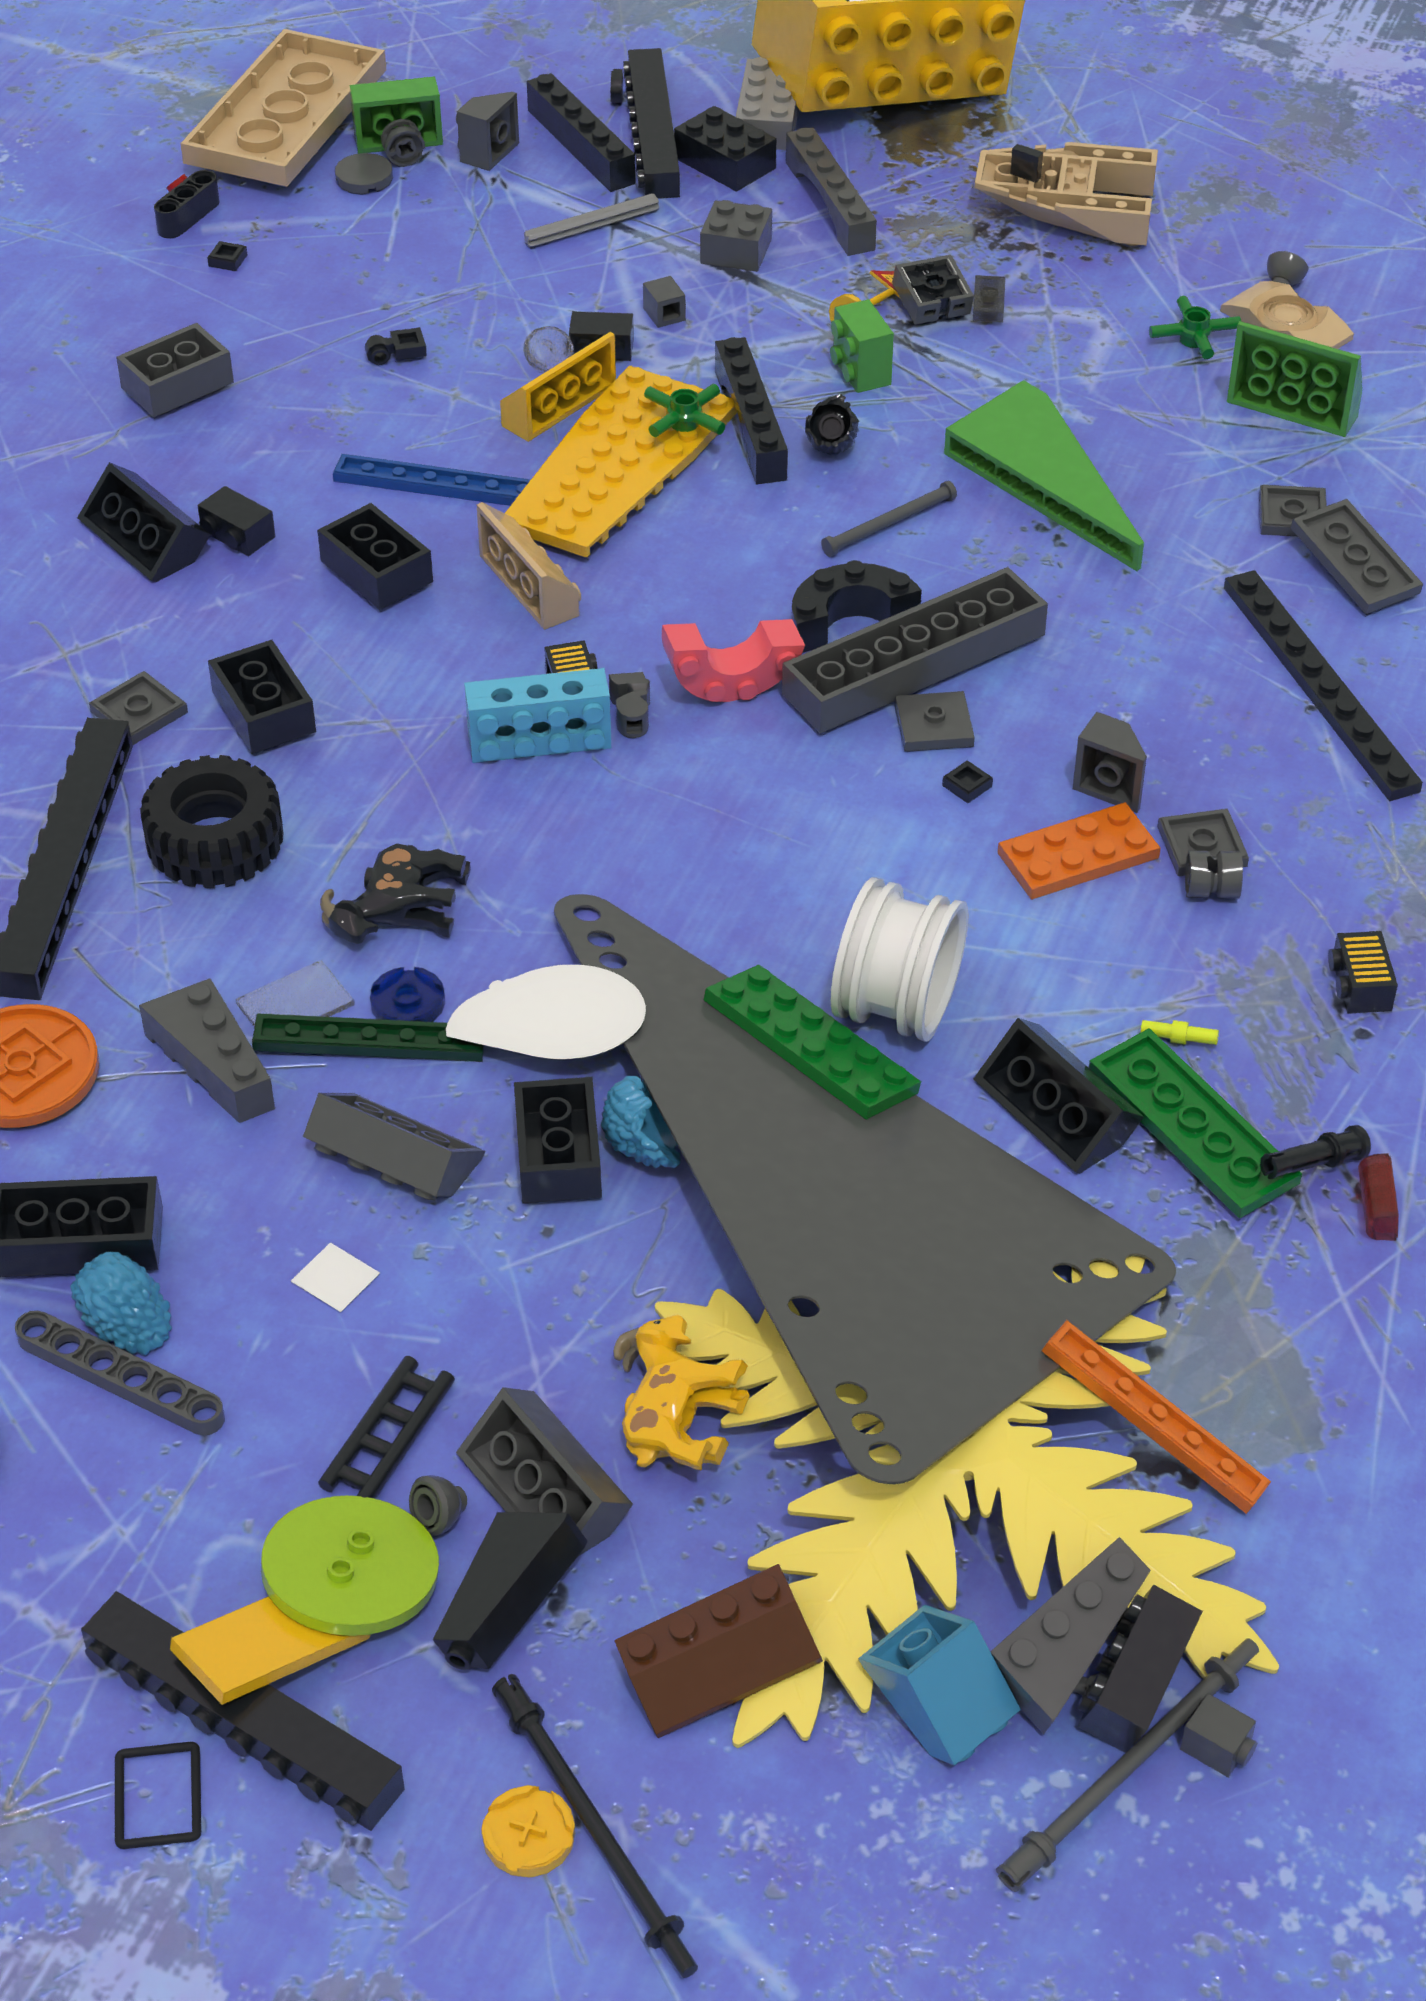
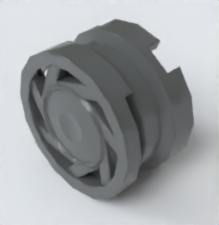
M406 119L394 120L382 132L381 144L387 157L393 164L402 167L410 166L418 162L423 156L422 152L425 149V141L418 127L412 121Z

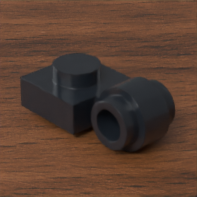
M420 327L390 331V338L373 335L365 344L367 358L376 365L385 364L392 353L395 354L396 360L427 356L426 344Z

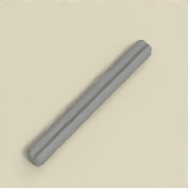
M648 194L526 230L524 232V240L529 248H533L657 211L659 209V200L655 194Z

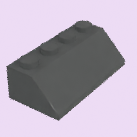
M318 1093L303 1134L304 1138L316 1143L314 1147L316 1150L333 1156L340 1153L349 1157L347 1163L351 1166L367 1171L370 1168L382 1172L381 1179L395 1185L407 1183L415 1187L414 1193L416 1195L434 1201L439 1196H453L483 1159L485 1150L355 1093Z
M502 1387L456 1452L506 1512L568 1513L588 1541L579 1556L610 1537L633 1505L534 1391Z

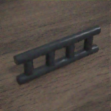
M405 1356L318 1481L320 1487L328 1492H332L338 1482L342 1481L360 1489L357 1496L375 1499L455 1381L454 1376L448 1371H441L435 1381L414 1373L419 1365L416 1359L411 1356ZM403 1387L424 1395L414 1412L393 1404ZM382 1418L403 1426L393 1443L371 1435ZM361 1449L382 1457L371 1475L350 1466Z

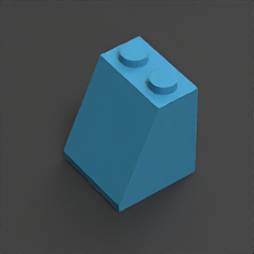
M923 1605L858 1658L863 1668L928 1754L954 1766L958 1762L965 1761L971 1757L978 1745L990 1735L1003 1730L1007 1726L1008 1720L1021 1710L975 1622L928 1605Z

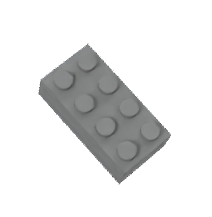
M762 57L747 59L736 117L777 138L776 150H786V133L795 131L799 108L796 106L791 92L785 88L786 82L780 75L776 76L768 66L767 59Z

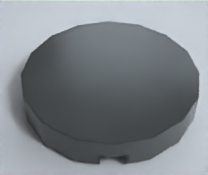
M353 154L337 163L335 177L338 185L343 190L350 193L366 194L369 193L368 189L376 188V191H380L391 183L393 179L392 165L387 158L378 154Z

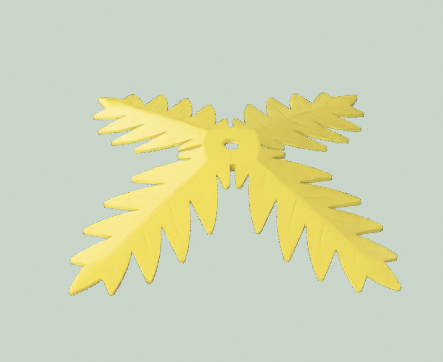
M1131 1256L1125 1260V1263L1132 1271L1141 1273L1146 1258ZM1098 1260L1089 1264L1090 1270L1099 1277L1114 1278L1118 1275L1117 1268L1109 1262ZM1072 1267L1071 1283L1079 1282L1082 1279V1275L1077 1269ZM1053 1271V1274H1054L1059 1280L1066 1282L1063 1278H1061L1059 1275H1057V1274ZM1166 1288L1161 1290L1158 1294H1156L1146 1303L1164 1297L1167 1291ZM716 1289L713 1292L706 1307L678 1302L659 1301L655 1303V1311L661 1319L680 1315L687 1322L685 1336L691 1339V1343L678 1345L676 1352L694 1361L725 1358L717 1365L724 1364L730 1360H743L748 1366L745 1374L738 1379L736 1385L729 1386L736 1387L738 1390H747L771 1382L748 1399L741 1415L733 1412L725 1415L721 1419L722 1428L746 1426L775 1420L817 1406L766 1308L762 1313L759 1323L756 1324L748 1311L734 1297L722 1289ZM790 1301L788 1303L789 1309L800 1316L799 1311L793 1302ZM1129 1315L1094 1342H1146L1165 1338L1167 1330L1154 1323ZM1101 1346L1137 1376L1150 1373L1151 1367L1149 1364ZM1060 1367L913 1480L901 1484H883L856 1474L820 1487L788 1504L787 1512L789 1515L848 1521L792 1537L755 1554L747 1562L748 1569L764 1571L779 1564L782 1572L785 1574L813 1576L788 1585L823 1662L744 1698L737 1716L732 1744L736 1748L744 1746L764 1733L783 1715L787 1717L800 1739L808 1741L816 1723L821 1703L825 1661L828 1662L858 1709L862 1713H867L870 1710L873 1679L858 1659L873 1647L867 1608L871 1611L886 1635L918 1610L913 1578L906 1556L908 1554L945 1609L948 1611L955 1609L957 1589L955 1546L944 1498L948 1501L959 1519L967 1521L970 1517V1504L965 1481L974 1480L977 1505L983 1518L990 1517L996 1492H1000L1002 1519L1008 1548L1022 1588L1029 1600H1034L1037 1597L1052 1534L1055 1536L1057 1563L1062 1587L1120 1537L1151 1570L1136 1594L1144 1597L1150 1588L1156 1585L1203 1611L1184 1651L1203 1679L1208 1675L1204 1667V1663L1212 1656L1219 1659L1222 1655L1227 1657L1246 1638L1253 1640L1257 1644L1259 1652L1245 1666L1276 1674L1279 1664L1260 1637L1246 1623L1265 1614L1266 1605L1228 1586L1194 1578L1235 1559L1236 1552L1232 1547L1186 1535L1143 1533L1191 1512L1193 1505L1190 1500L1141 1490L1091 1489L1134 1471L1137 1467L1136 1460L1127 1456L1085 1448L1036 1447L1052 1440V1431L1050 1429L1011 1426L1008 1423H1046L1048 1419L1047 1414L1030 1406L1058 1409H1085L1110 1406L1078 1380L1063 1375L1071 1374ZM843 1384L835 1390L836 1395L846 1403L860 1404L867 1399L865 1391L853 1384ZM818 1407L776 1437L774 1447L781 1449L835 1439ZM858 1414L852 1418V1424L858 1431L876 1425L865 1434H877L884 1429L881 1420L873 1415ZM889 1445L868 1451L874 1461L883 1465H893L901 1459L899 1452Z

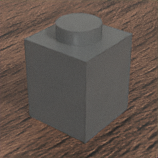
M671 276L643 283V309L658 328L686 321L685 294Z
M1207 1693L1185 1725L1180 1750L1229 1778L1238 1763L1245 1766L1249 1762L1256 1749L1257 1742L1252 1739L1256 1721Z

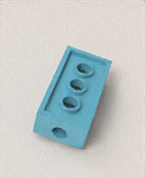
M604 668L464 682L472 763L612 748L610 694Z

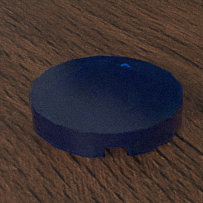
M404 967L394 968L382 974L372 984L370 990L371 1010L376 1019L434 1022L442 1013L445 1005L443 983L434 973L424 968L414 967V971H404Z

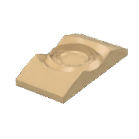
M1260 281L1223 303L1220 309L1221 312L1230 317L1240 316L1242 322L1336 349L1353 340L1354 336L1352 330L1329 306H1312L1307 300L1300 298L1289 284Z

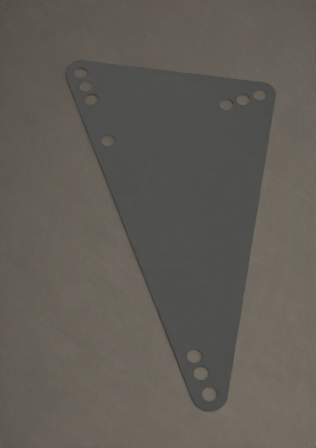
M575 894L566 896L555 904L554 916L579 963L612 971L635 985L641 993L646 1005L645 1019L639 1030L623 1044L847 1461L860 1475L883 1484H901L913 1480L1061 1367L1041 1350L1066 1320L1090 1339L1096 1341L1174 1280L1176 1267L1166 1252L917 1095L867 1120L703 1000L707 987L729 977L607 900L593 895ZM578 908H591L600 914V918L595 921H585L577 918L573 912ZM593 933H604L614 939V944L607 947L596 946L589 942L587 937ZM613 954L622 957L627 964L622 968H609L604 966L599 961V958L603 955ZM1131 1256L1146 1258L1153 1264L1154 1271L1147 1274L1134 1272L1127 1267L1125 1260ZM1098 1260L1109 1262L1117 1268L1118 1275L1114 1278L1099 1277L1090 1270L1089 1264ZM1059 1265L1074 1267L1081 1273L1082 1279L1076 1283L1061 1281L1053 1274V1268ZM795 1298H805L813 1301L818 1306L819 1312L811 1317L799 1316L789 1309L788 1303ZM853 1384L865 1391L867 1399L860 1404L846 1403L836 1395L835 1390L840 1385ZM858 1414L873 1415L881 1420L884 1429L877 1434L862 1433L853 1426L852 1418ZM886 1444L895 1448L899 1452L901 1459L896 1464L883 1465L874 1461L870 1457L868 1450L873 1445Z

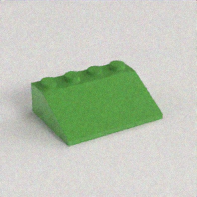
M1239 321L1237 324L1227 402L1346 437L1359 414L1362 397L1361 356Z

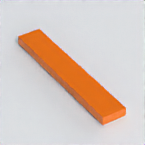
M1068 1320L1065 1321L1041 1350L1245 1514L1249 1512L1271 1483L1269 1479Z

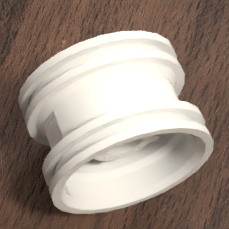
M875 877L867 880L853 904L836 957L831 986V1010L834 1016L846 1018L850 1015L852 1021L864 1023L871 1013L896 1019L897 1031L900 1035L911 1036L915 1032L918 1040L929 1041L934 1036L951 1000L959 974L968 931L969 913L967 903L954 900L950 904L948 897L936 895L929 905H924L904 899L901 884L889 882L885 885L882 879Z

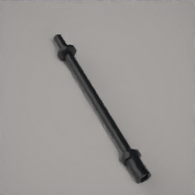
M515 1674L508 1675L511 1685L508 1684L505 1677L501 1678L493 1686L492 1693L510 1717L509 1726L515 1734L527 1735L650 1927V1930L644 1937L646 1945L654 1949L663 1947L682 1978L693 1975L697 1971L698 1965L678 1936L684 1928V1921L680 1916L676 1915L666 1917L542 1726L545 1716L542 1707L538 1703L532 1702Z

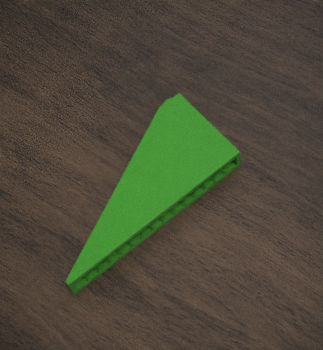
M1023 380L946 428L945 455L1135 571L1141 569L1144 548L1142 538L1047 393Z

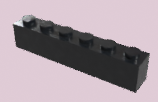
M552 73L541 74L537 78L526 81L528 111L610 192L636 184L635 153Z

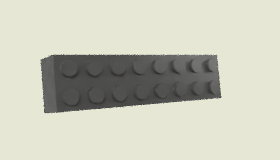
M1006 567L782 664V695L821 734L895 701V696L912 694L1045 635L1048 603L1009 567Z

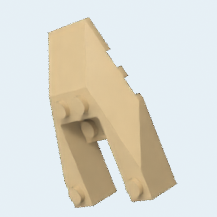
M1066 142L1065 148L1046 149V144L1035 145V150L1043 152L1041 179L1037 183L1010 174L1012 148L981 150L974 186L979 191L1035 220L1115 243H1123L1129 246H1147L1152 198H1141V196H1153L1158 150ZM1093 191L1132 194L1138 197L1096 194Z

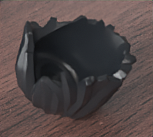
M842 394L828 397L826 400L817 403L813 408L812 415L806 417L805 433L809 442L812 443V447L829 455L839 454L852 447L859 432V420L856 414L852 412L850 402H844L846 397Z

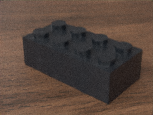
M157 1176L0 1183V1277L79 1273V1270L84 1267L86 1262H91L95 1257L105 1252H119L123 1256L126 1255L131 1258L132 1261L137 1262L140 1266L145 1267L146 1270H158L163 1205Z

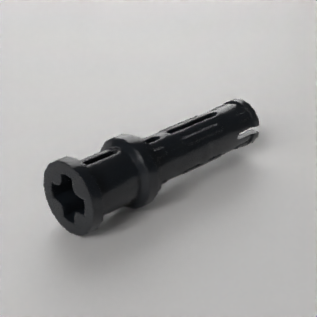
M1359 1125L1348 1126L1341 1133H1323L1317 1141L1264 1154L1260 1159V1168L1264 1176L1268 1175V1179H1275L1318 1165L1337 1167L1347 1159L1362 1160L1368 1157L1371 1151L1370 1138L1363 1127Z

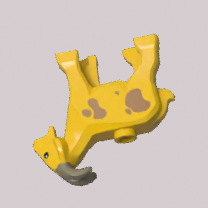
M680 1315L648 1321L642 1326L620 1335L614 1346V1359L618 1361L623 1359L622 1365L625 1372H630L634 1360L639 1355L643 1359L647 1370L636 1392L631 1393L626 1400L625 1417L622 1421L623 1432L627 1440L626 1447L634 1457L638 1458L636 1464L639 1467H647L657 1458L668 1456L676 1463L689 1466L695 1470H702L703 1463L720 1465L729 1445L726 1438L711 1436L705 1440H693L686 1431L693 1422L697 1407H715L741 1415L749 1399L748 1390H738L736 1387H729L730 1385H736L738 1379L745 1374L748 1366L743 1360H730L721 1365L694 1361L676 1352L678 1345L691 1343V1339L685 1336L687 1322Z

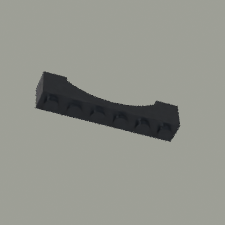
M731 337L726 340L715 341V373L721 390H728L737 410L748 452L749 467L756 485L787 481L788 449L746 338Z

